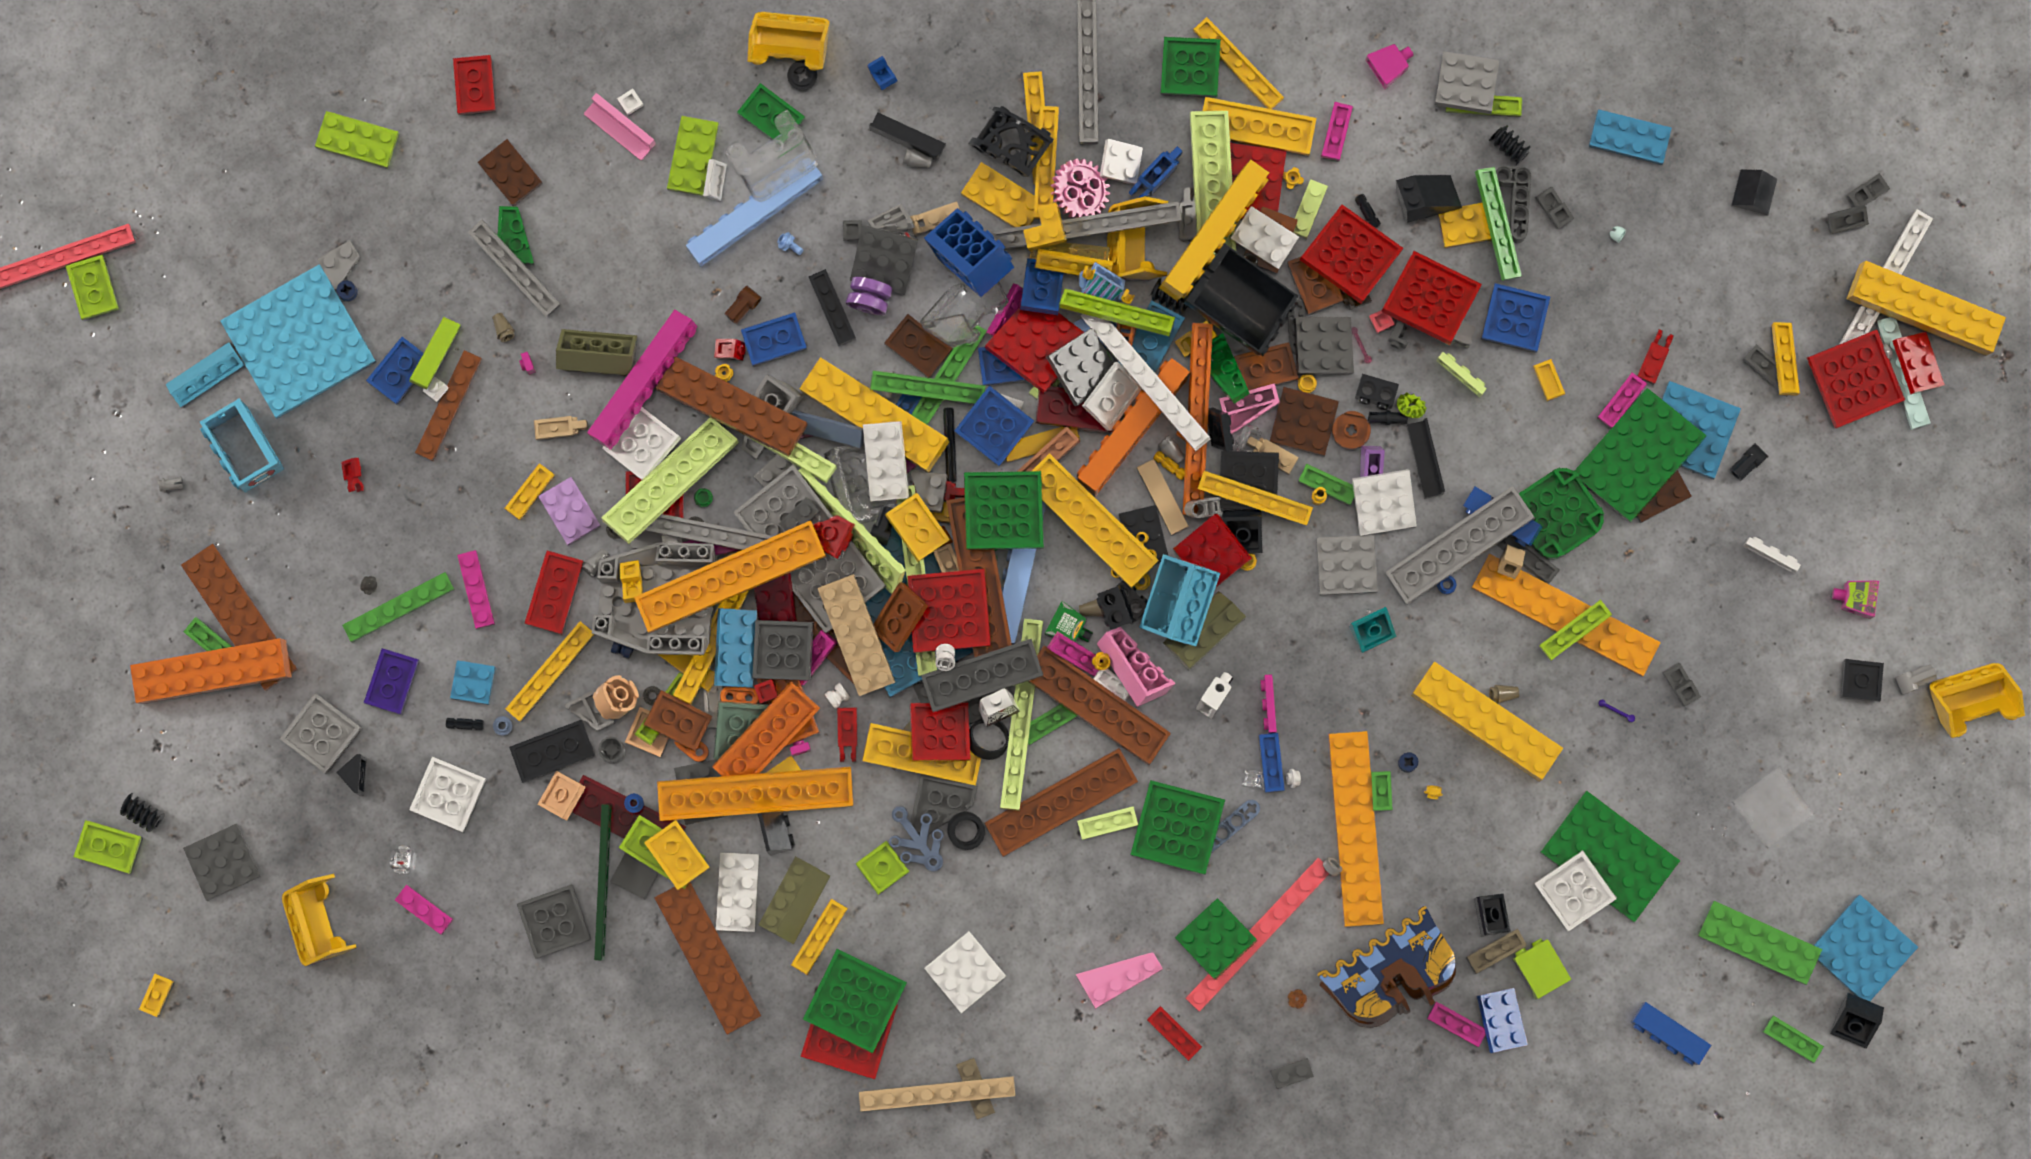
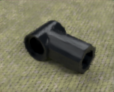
M1756 443L1729 469L1732 475L1740 481L1769 457Z
M882 505L876 524L873 525L870 534L881 545L887 546L892 532V524L885 514L893 508Z

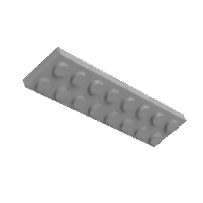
M1512 486L1385 573L1408 605L1535 519L1517 490Z

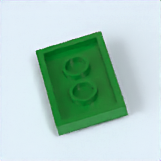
M761 83L737 111L738 115L781 147L784 146L805 119L804 115Z

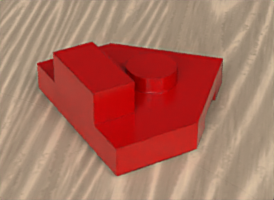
M836 515L813 525L824 552L838 559L842 550L846 551L854 535L851 532L855 524Z

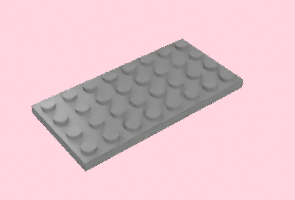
M795 465L790 466L733 512L747 531L776 536L785 532L779 523L806 497L820 510L811 520L813 524L833 517ZM852 540L846 551L842 550L838 559L825 553L826 557L817 560L816 565L808 564L790 572L794 593L825 633H828L833 628L817 589L818 587L854 574L865 603L886 587V584Z

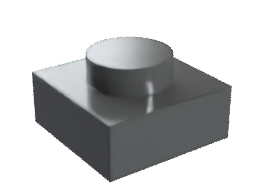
M843 220V241H859L862 220Z

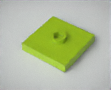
M887 841L855 863L878 895L909 873V870Z

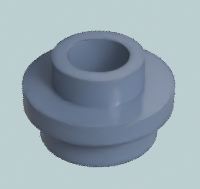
M505 716L498 717L493 723V729L498 735L505 736L511 732L512 722ZM502 722L506 724L504 729L499 728V724Z

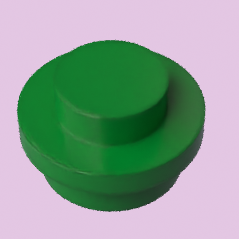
M701 488L695 492L694 501L699 507H708L713 501V495L710 490Z

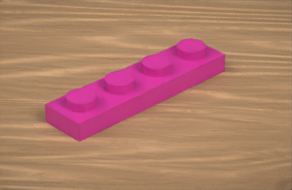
M474 550L457 555L475 628L480 629L495 625L477 551Z

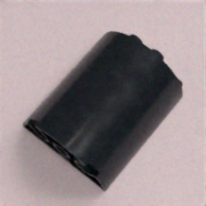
M1224 243L1215 254L1211 263L1204 268V273L1193 284L1194 287L1183 301L1185 305L1257 356H1264L1269 349L1268 345L1270 342H1273L1279 333L1277 331L1288 320L1286 317L1287 313H1292L1297 306L1295 301L1298 295Z

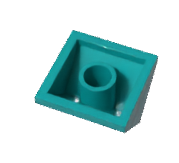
M1386 607L1352 622L1349 626L1362 653L1397 637Z

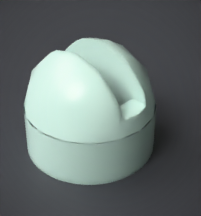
M1615 226L1612 228L1614 231H1610V237L1619 243L1624 237L1626 229Z

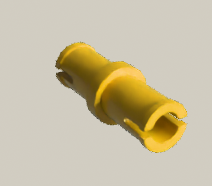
M1318 487L1312 492L1313 504L1321 505L1326 501L1327 493L1323 487Z

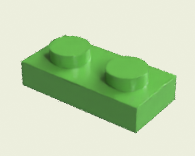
M1391 771L1371 772L1373 811L1393 810Z

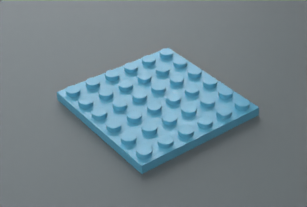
M320 264L220 320L276 419L376 362Z

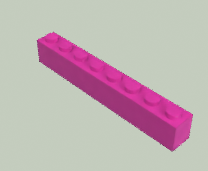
M674 309L587 433L593 440L609 450L618 443L620 436L629 428L632 419L640 412L645 401L650 398L652 391L660 382L666 370L674 363V357H677L684 350L688 340L694 336L698 326L692 319Z

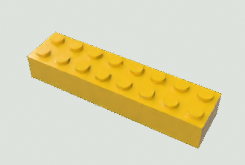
M1252 160L1243 167L1164 279L1159 289L1176 301L1181 297L1184 299L1194 287L1191 283L1195 284L1204 273L1202 268H1206L1215 257L1213 252L1217 253L1226 241L1223 238H1227L1237 226L1234 222H1239L1247 212L1245 207L1248 208L1258 196L1255 192L1259 193L1268 182L1266 178L1269 174L1268 171Z
M1869 261L1859 264L1847 296V300L1986 356L1994 352L2006 319L2002 315Z
M821 357L799 388L803 394L853 426L863 428L864 424L902 421L905 459L925 472L931 471L949 443L947 437L878 393L870 390V388Z
M1435 661L1411 695L1539 782L1543 780L1563 750V747Z

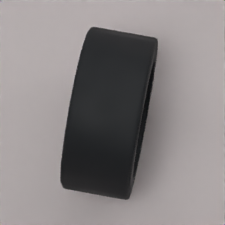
M960 812L949 821L947 833L951 842L957 848L972 850L978 847L984 840L985 826L974 813ZM963 820H970L977 826L975 838L968 842L960 841L955 835L956 826Z

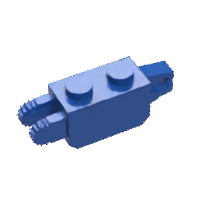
M1177 146L1171 153L1168 151L1162 152L1140 175L1138 182L1132 187L1129 194L1132 196L1142 187L1145 192L1139 198L1152 196L1177 169V165L1180 163L1177 159L1182 155L1183 151Z

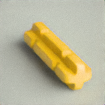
M1157 451L1153 459L1161 463L1172 474L1175 473L1176 477L1180 480L1184 479L1185 469L1180 468L1168 456L1165 457V454L1161 451Z

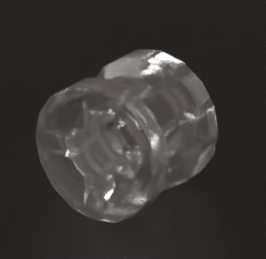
M1244 770L1245 780L1242 782V786L1261 788L1260 778L1263 777V772Z

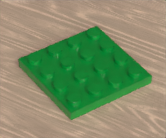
M1041 471L964 472L966 550L1044 548Z
M1150 780L1130 855L1206 875L1226 800Z
M836 949L803 1020L874 1053L907 982Z

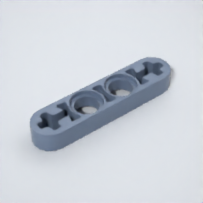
M1256 800L1246 801L1219 824L1218 829H1226L1227 837L1220 839L1216 835L1215 840L1220 843L1216 845L1214 842L1212 853L1258 815L1260 805ZM1248 804L1251 806L1255 804L1256 812H1249L1246 815L1249 819L1246 820L1239 811L1242 809L1244 813L1248 809ZM1233 816L1241 817L1242 824L1240 826L1232 825L1231 818Z

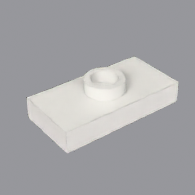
M709 159L704 197L721 201L727 164L715 159Z
M1099 670L1093 678L1124 701L1129 696L1118 676L1110 670Z

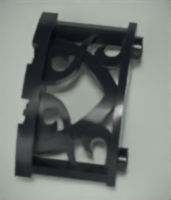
M1004 106L1000 108L994 107L992 109L994 111L993 115L977 138L972 137L968 144L983 155L994 159L996 157L1004 159L1003 164L1016 171L1022 177H1029L1033 168L1054 139L1050 137L1051 133L1046 129L1037 128L1023 118L1011 113ZM1016 128L1020 138V145L1009 144L1001 150L1002 138L999 134ZM1033 138H1039L1044 142L1038 152L1028 148V145L1031 147L1038 146L1036 142L1032 141ZM1017 149L1014 155L1010 154L1012 150ZM1028 154L1033 155V159L1031 160L1029 165L1026 166L1028 161Z

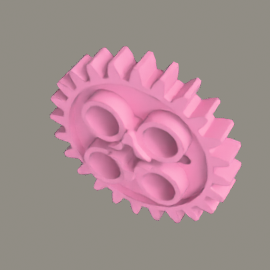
M1078 159L1073 160V162L1070 160L1066 164L1061 165V169L1055 171L1058 176L1052 177L1056 183L1051 185L1052 188H1055V191L1051 194L1057 196L1053 202L1059 201V208H1064L1062 214L1064 215L1069 212V218L1100 214V210L1106 208L1103 203L1109 202L1105 196L1110 195V192L1106 191V188L1110 187V185L1104 183L1107 178L1100 177V172L1097 171L1099 166L1092 167V161L1086 163L1085 159L1080 160V162ZM1073 174L1077 176V181L1074 179ZM1090 181L1093 183V188L1089 184ZM1068 191H1069V192L1071 193V195H1072L1071 198L1068 196V193H1067ZM1084 198L1087 200L1088 206L1085 205Z

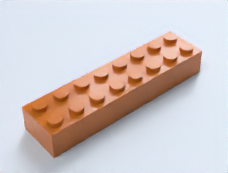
M1171 358L1169 362L1165 360L1160 366L1158 377L1175 396L1188 380L1190 371ZM1143 390L1136 397V404L1134 406L1130 405L1124 412V419L1122 421L1118 420L1112 428V434L1110 436L1106 435L1101 441L1099 451L1095 449L1090 455L1088 465H1082L1077 472V481L1094 497L1097 496L1162 413Z
M281 638L130 665L135 701L138 704L292 678L286 640Z

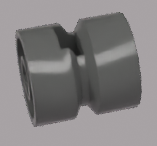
M606 737L599 744V754L607 763L617 764L624 759L626 748L616 737Z

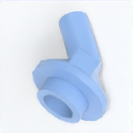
M783 233L778 238L779 249L787 251L790 248L798 255H801L804 251L793 242L795 238L791 233Z

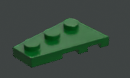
M499 206L498 237L523 264L535 265L519 208Z

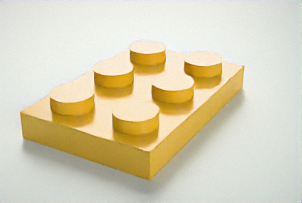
M1483 203L1465 205L1460 209L1438 214L1444 248L1492 240Z
M918 493L885 514L917 562L950 540Z
M677 820L644 842L677 890H680L710 868Z

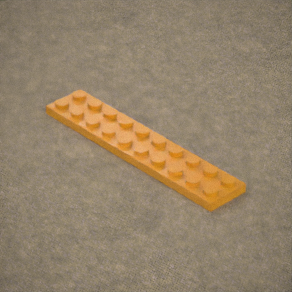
M810 520L635 596L634 599L648 633H651L826 557V554Z
M1490 553L1471 587L1555 632H1558L1591 607L1522 570L1519 571L1516 579L1498 573L1500 559ZM1610 616L1576 643L1643 677L1661 642Z
M1368 732L1329 734L1339 863L1342 867L1340 879L1344 927L1384 924L1375 815L1372 801Z
M851 767L657 781L660 821L853 806Z

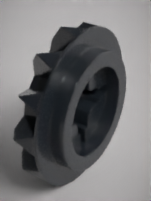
M797 61L788 69L787 78L790 85L796 90L805 91L812 88L816 83L817 70H810L805 66V61ZM804 71H806L805 75H806L808 78H807V79L803 78L802 81L800 82V81H799L800 78H799V76H798L797 74H798V73H799V74H802Z

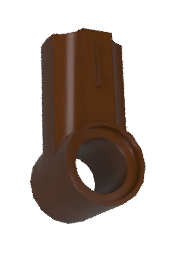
M747 285L740 291L736 301L724 314L737 325L750 310H753L760 303L762 297Z

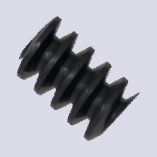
M1508 125L1500 127L1491 136L1489 141L1495 139L1494 146L1501 144L1499 151L1506 149L1505 156L1507 157L1512 154L1510 161L1517 160V166L1529 154L1531 146L1529 145L1524 148V140L1518 143L1520 136L1517 135L1513 138L1514 130L1507 132Z
M1159 278L1150 294L1152 295V301L1159 298L1160 305L1166 301V308L1173 305L1172 311L1174 312L1180 308L1179 314L1182 315L1188 307L1183 303L1185 298L1181 297L1176 301L1159 289L1162 279Z
M133 793L129 794L122 804L120 815H127L128 820L133 819L134 824L140 823L139 826L141 828L146 827L147 832H152L162 822L165 813L157 816L158 809L151 812L152 805L145 808L146 801L139 804V797L137 796L132 800Z

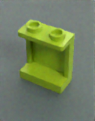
M1542 938L1533 942V947L1526 951L1523 948L1516 952V957L1513 958V961L1516 962L1532 989V994L1536 1000L1572 980L1549 940L1543 941Z

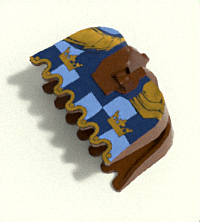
M1426 906L1418 910V921L1415 922L1410 918L1402 920L1401 925L1403 929L1401 932L1388 928L1385 931V942L1382 943L1375 938L1371 939L1368 943L1370 949L1368 953H1364L1361 949H1355L1352 952V963H1347L1343 959L1337 960L1335 964L1336 973L1332 974L1328 970L1318 972L1317 976L1322 980L1320 987L1334 1000L1351 1022L1360 1027L1374 1028L1385 1024L1398 1013L1399 1015L1403 1013L1409 1014L1411 1011L1408 1003L1398 989L1400 985L1403 986L1412 999L1419 1000L1422 998L1427 1004L1432 1006L1435 1004L1432 996L1443 992L1453 983L1456 976L1454 953L1434 923Z

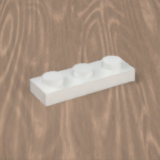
M1749 537L1743 547L1793 574L1801 566L1794 557L1789 555L1786 557L1780 554L1781 551L1773 546L1767 547L1757 537Z

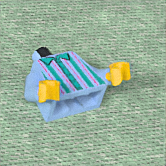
M1096 262L1091 270L1088 269V266H1085L1084 270L1079 274V286L1082 288L1081 293L1115 302L1123 301L1126 304H1131L1135 295L1129 294L1128 289L1124 291V279Z

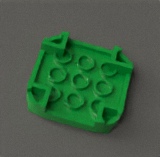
M1559 467L1519 493L1534 515L1535 519L1533 521L1543 526L1532 546L1547 560L1563 557L1595 536L1604 523L1602 507H1599L1579 478L1580 475L1575 470L1573 471L1568 468Z

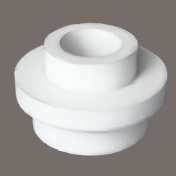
M1290 769L1286 773V784H1289L1290 788H1295L1301 783L1300 772Z

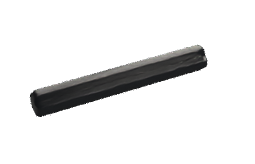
M947 407L943 409L944 436L949 440L945 448L946 474L948 476L947 481L953 483L957 481L954 409Z

